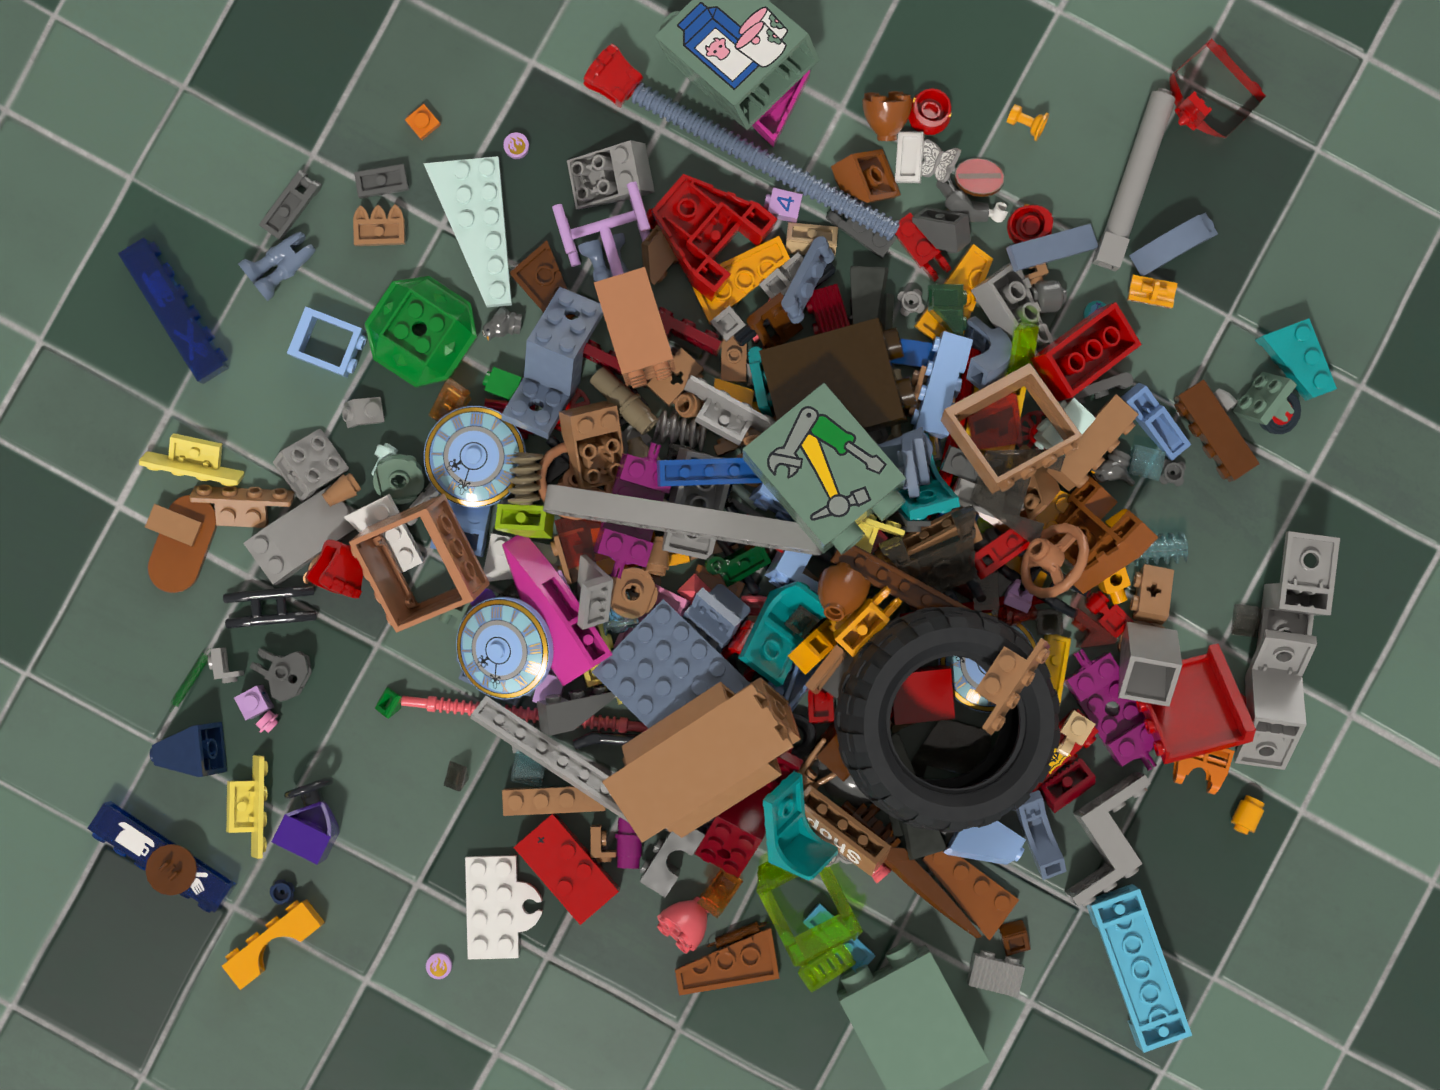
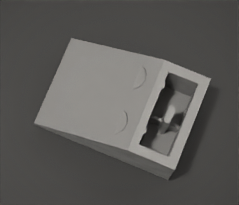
M630 140L567 160L576 209L630 200L627 184L630 182H637L641 196L655 192L645 143Z

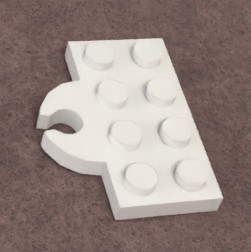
M517 855L466 856L468 959L519 958V932L527 931L536 925L543 910L538 909L533 913H528L524 909V901L532 899L535 902H542L541 894L530 883L518 881Z

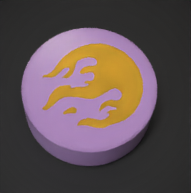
M518 132L511 133L504 140V150L509 157L521 159L529 151V142L523 134Z
M441 952L431 955L426 963L427 973L434 979L445 978L452 970V960L447 954Z

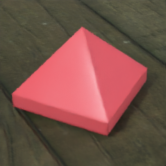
M694 574L677 592L683 598L691 601L690 605H692L696 593L702 587L708 592L711 589Z
M758 594L741 596V600L750 607L749 615L758 616L767 597Z

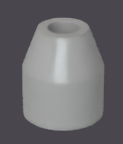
M1220 388L1213 393L1226 413L1238 403L1229 392Z

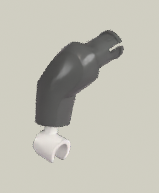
M949 177L947 182L942 183L938 180L936 183L937 188L946 198L945 206L948 210L968 214L969 222H987L989 217L995 222H1002L1008 214L1005 211L1007 208L1005 203L998 202L994 209H989L988 203L971 201L964 191L957 189L951 177Z

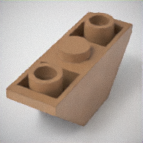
M657 224L641 244L643 267L646 269L650 284L653 285L656 282L660 283L668 273L666 270L672 263L678 262Z
M1022 445L1013 454L1011 470L1037 456V454L1027 445ZM1042 466L1030 478L1026 480L1020 478L1016 481L1029 520H1034L1060 491L1057 480L1046 471L1049 467L1044 468Z

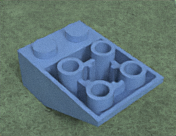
M448 500L475 555L484 557L492 506L468 508ZM431 540L430 548L436 549L433 541Z

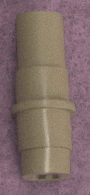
M606 366L600 368L592 376L590 383L607 399V402L617 405L619 417H623L641 435L647 434L657 424L659 419L641 400V396L638 393L635 394L626 384H623Z

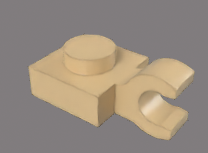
M1072 710L1060 729V733L1065 735L1056 751L1068 757L1075 742L1082 746L1096 724L1075 710Z

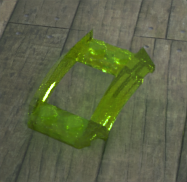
M767 861L758 866L756 891L794 967L808 965V961L851 939L855 941L863 932L831 868L825 867L819 874L839 914L795 937L771 890L798 876Z

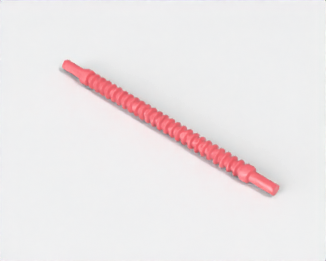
M402 696L401 706L426 708L429 712L439 710L440 713L446 710L447 714L450 711H453L454 714L461 712V715L468 713V716H471L480 703L477 701L476 704H473L472 700L469 703H466L465 700L459 702L458 699H455L453 702L451 698L445 701L443 697L437 700L436 696H429L428 698ZM508 704L504 707L521 719H525L526 722L532 720L533 723L537 720L539 721L537 708L530 710V707L523 709V706H520L517 709L515 705L509 708ZM593 715L581 724L584 729L586 726H590V729L597 727V730L604 728L605 731L610 728L612 732L617 729L619 733H627V731L644 732L648 729L642 722L629 721L626 717H620L618 720L616 716L613 719H609V716L602 718V715H599V717Z

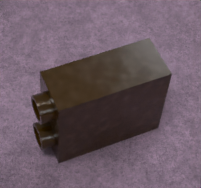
M879 318L759 351L777 421L823 383L826 384L867 433L908 422L905 409L917 406L910 376L897 379L892 360L904 357L897 327L884 330Z

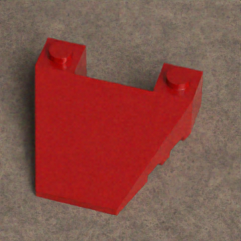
M683 174L651 212L692 287L712 302L725 287L731 275L714 259L738 231L756 246H759L774 229L778 219L757 202L752 200L749 202L737 197L734 193L729 191L726 193L714 188V185Z

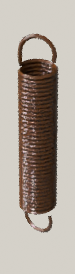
M757 921L739 927L736 930L716 937V942L707 945V947L716 944L717 948L733 943L736 940L760 932L759 927L764 925L759 926Z

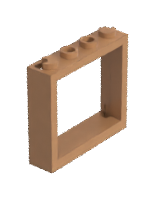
M1030 363L944 409L941 422L992 494L999 490L1004 492L1010 489L1015 484V481L1020 478L1023 480L1030 478L1038 468L1042 466L1047 468L1053 465L1057 458L1064 454L1065 456L1071 455L1078 449V444L1082 438V434ZM1025 386L1064 441L998 477L959 421Z

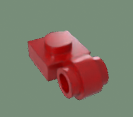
M1101 591L1093 592L1086 599L1087 602L1084 605L1092 614L1096 615L1098 612L1103 614L1096 621L1114 639L1123 633L1127 622H1134L1117 604H1113L1108 608L1107 603L1109 599Z

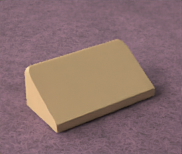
M788 222L786 251L788 254L799 252L801 255H806L813 240L823 236L829 244L828 248L833 251L835 256L838 227Z

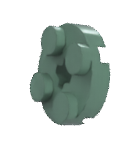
M401 454L391 455L378 461L373 477V485L377 494L383 497L390 494L395 504L409 503L417 498V495L424 487L425 481L423 468L417 462V459L411 455ZM395 475L405 477L401 484H398L397 480H392Z

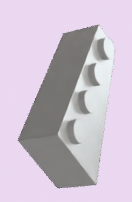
M1010 262L974 287L971 292L995 328L1000 327L1010 338L1012 355L1019 366L1023 367L1030 363L1034 368L1030 359L1050 345L1053 339L1047 324L1042 323L1040 306L1038 302H1034L1029 289L1032 287L1029 278L1024 277L1022 270L1014 272Z

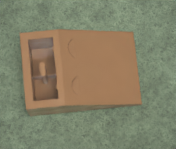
M602 401L559 411L562 437L579 489L586 490L614 483L622 454H624L617 405Z

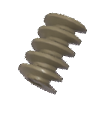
M514 452L518 456L510 458V461L517 464V467L510 468L509 471L516 474V477L509 479V482L515 484L516 487L508 489V492L514 494L515 497L508 499L507 502L519 505H536L533 502L540 500V496L533 492L540 490L541 486L534 483V481L542 479V476L535 473V471L542 469V465L535 461L542 459L543 455L539 453Z

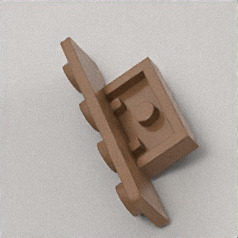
M203 484L193 488L189 499L190 502L215 503L216 526L265 528L269 523L268 506L290 507L295 493L284 488L268 490L261 489L260 487H211L210 485Z
M1043 638L1039 640L1027 660L1004 646L976 688L975 692L996 705L982 727L990 735L1002 728L1006 720L1004 716L1010 708L1013 709L1018 704L1020 692L1024 686L1027 687L1031 684L1035 677L1034 671L1038 665L1043 664L1050 654V645Z

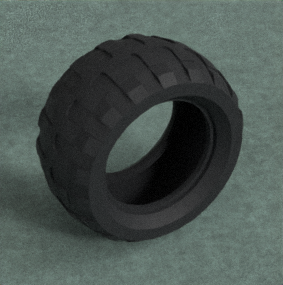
M930 607L916 610L913 613L889 621L883 629L874 634L860 648L840 681L837 708L834 713V725L839 743V753L845 767L848 769L859 790L878 808L893 818L915 828L947 833L960 832L963 829L987 826L1001 819V816L1009 811L1018 809L1031 797L1029 794L1036 788L1038 783L1044 781L1051 768L1049 764L1053 757L1054 749H1058L1061 732L1060 728H1058L1060 702L1057 691L1053 688L1050 679L1051 675L1045 662L1038 665L1034 671L1035 677L1029 686H1024L1020 692L1018 704L1013 709L1010 708L1004 716L1006 718L1005 723L1000 729L997 740L989 754L980 764L960 776L949 779H927L914 775L900 760L891 738L890 715L894 699L901 685L915 670L935 659L949 656H964L976 662L987 673L1004 646L1027 660L1033 651V647L1019 631L998 620L996 617L983 612L961 607Z

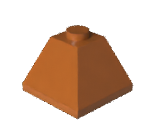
M883 149L851 154L831 166L839 189L866 203L895 198L901 195Z

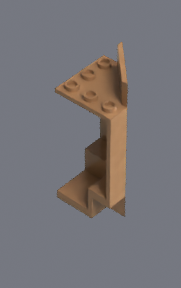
M758 678L737 693H734L722 682H719L624 744L622 750L625 767L602 782L642 843L665 828L669 832H674L683 838L781 776V770L776 757L791 749L793 744L801 738L789 701L762 678Z

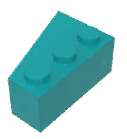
M1310 318L1255 340L1269 354L1273 363L1279 366L1286 375L1285 377L1290 378L1297 384L1295 389L1305 401L1337 389Z

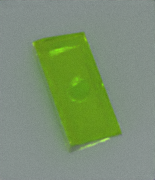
M1021 322L1015 328L1008 374L1029 363L1033 367L1030 359L1035 356L1039 332L1038 325Z

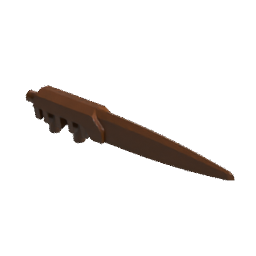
M848 800L842 804L841 808L891 846L884 863L899 878L963 930L975 938L982 937L970 920L933 878L915 860H909L908 852L904 848H897L901 841L892 835L891 822L884 827L882 825L883 822L875 817L881 810L874 803L868 809L864 803L855 808Z

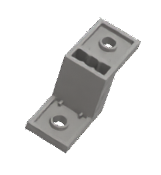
M1286 532L1280 583L1264 584L1257 647L1265 629L1286 630L1289 633L1312 636L1314 616L1331 615L1340 538ZM1308 553L1316 557V564L1312 568H1308L1304 564V557Z
M1265 629L1245 675L1246 707L1256 732L1253 742L1238 745L1234 754L1235 763L1281 770L1286 769L1307 725L1302 676L1317 646L1316 636Z
M1135 771L1073 813L1106 863L1065 891L1069 900L1075 905H1083L1085 907L1091 904L1096 899L1095 895L1101 891L1108 892L1117 886L1116 881L1124 876L1129 878L1139 871L1137 867L1142 865V862L1109 814V811L1116 812L1126 805L1124 801L1130 797L1137 798L1147 791L1146 787L1151 784L1146 775Z

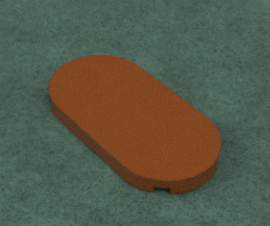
M190 495L178 498L168 509L203 523L194 547L159 533L148 562V573L153 584L169 593L185 591L196 583L217 529L215 509L212 504L190 502Z

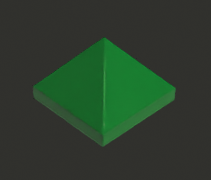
M387 687L375 709L389 719L401 709V696Z

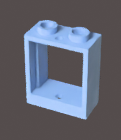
M305 306L287 354L348 378L349 373L353 374L356 369L358 360L355 358L358 350H363L366 344L367 336H364L366 331ZM317 319L353 332L340 367L304 353Z

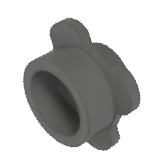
M1162 461V475L1159 476L1160 483H1173L1175 486H1181L1184 483L1183 476L1186 465L1183 462Z

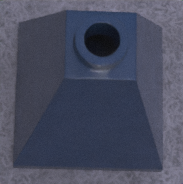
M222 722L194 725L152 745L150 759L154 762L155 766L196 777L227 772Z

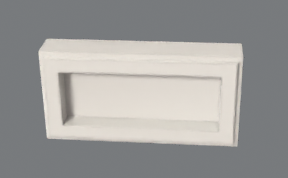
M924 132L898 133L896 183H921Z

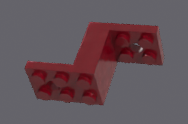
M663 307L659 308L658 311L668 342L671 336L674 335L716 357L718 356L722 347V341L718 339L719 335L707 329L703 333L697 330L695 323L685 318L679 321L674 318V313ZM589 339L584 347L583 357L602 367L606 366L610 371L622 376L616 353L612 350L609 353L602 351L600 344Z
M784 752L776 757L782 775L714 817L694 855L739 878L766 834L764 798L793 771L798 772L803 760L788 752Z

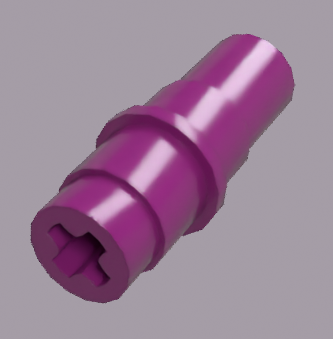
M620 817L618 818V834H615V838H617V868L640 869L642 842L629 822Z

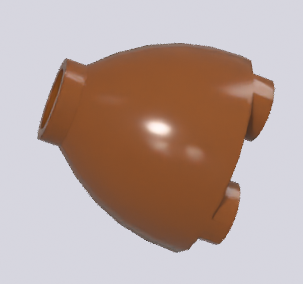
M900 91L888 92V96L879 95V93L875 92L864 93V99H862L864 115L872 130L877 134L878 141L897 140V134L903 129L910 116L912 108L910 94H903Z
M839 562L836 566L825 569L820 574L818 581V598L824 609V615L832 621H840L845 616L854 613L865 602L869 594L870 581L845 562Z

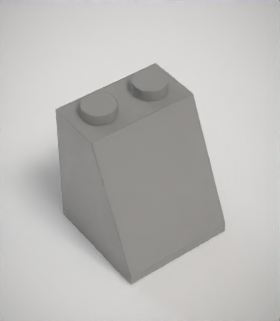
M1127 622L1121 641L1118 698L1169 707L1182 668L1178 632L1172 629Z

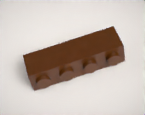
M1204 379L1173 398L1176 402L1174 406L1177 412L1182 417L1185 416L1190 423L1188 425L1189 430L1196 438L1199 437L1204 444L1202 446L1203 451L1210 459H1214L1218 465L1216 470L1222 479H1227L1228 482L1235 481L1260 464Z

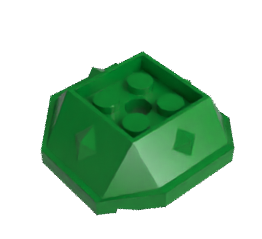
M430 276L392 281L365 322L373 360L416 388L450 380L478 338L472 304ZM419 324L427 326V331L422 336H416L414 333L415 327Z

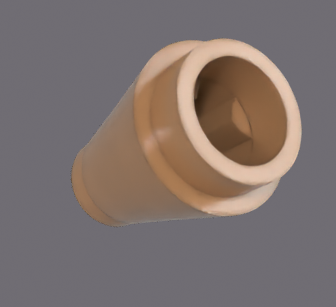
M684 393L676 399L675 409L684 418L697 417L705 401L692 393Z
M351 473L346 476L343 474L322 496L331 507L357 496V492L361 488Z
M664 537L654 538V544L645 570L649 574L665 576L666 570H669V552L662 550Z

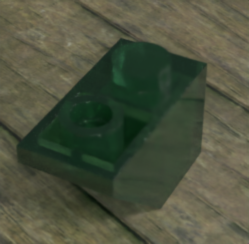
M964 284L928 285V312L947 332L963 336V331H966L967 318L963 316V306L967 303V292L963 290Z

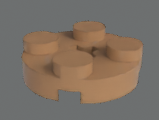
M630 567L623 569L621 579L611 577L613 579L611 609L617 615L624 618H638L652 610L657 601L658 591L652 580L653 578L648 572L640 568ZM634 586L638 596L632 597L629 600L625 591Z

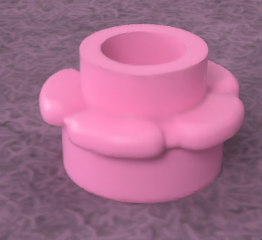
M269 710L255 724L261 729L259 732L262 733L265 730L269 733L279 723L275 719L278 714L275 715Z

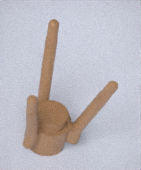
M825 738L821 739L797 772L802 774L803 791L809 785L817 789L822 784L836 777L832 772L815 781L817 775L811 769V766L817 760L815 756L826 742Z

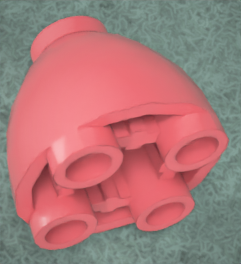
M697 896L693 900L677 902L664 909L657 916L660 922L657 928L663 935L667 937L670 935L676 940V946L687 954L690 950H696L703 940L707 928V914L711 909L704 900Z

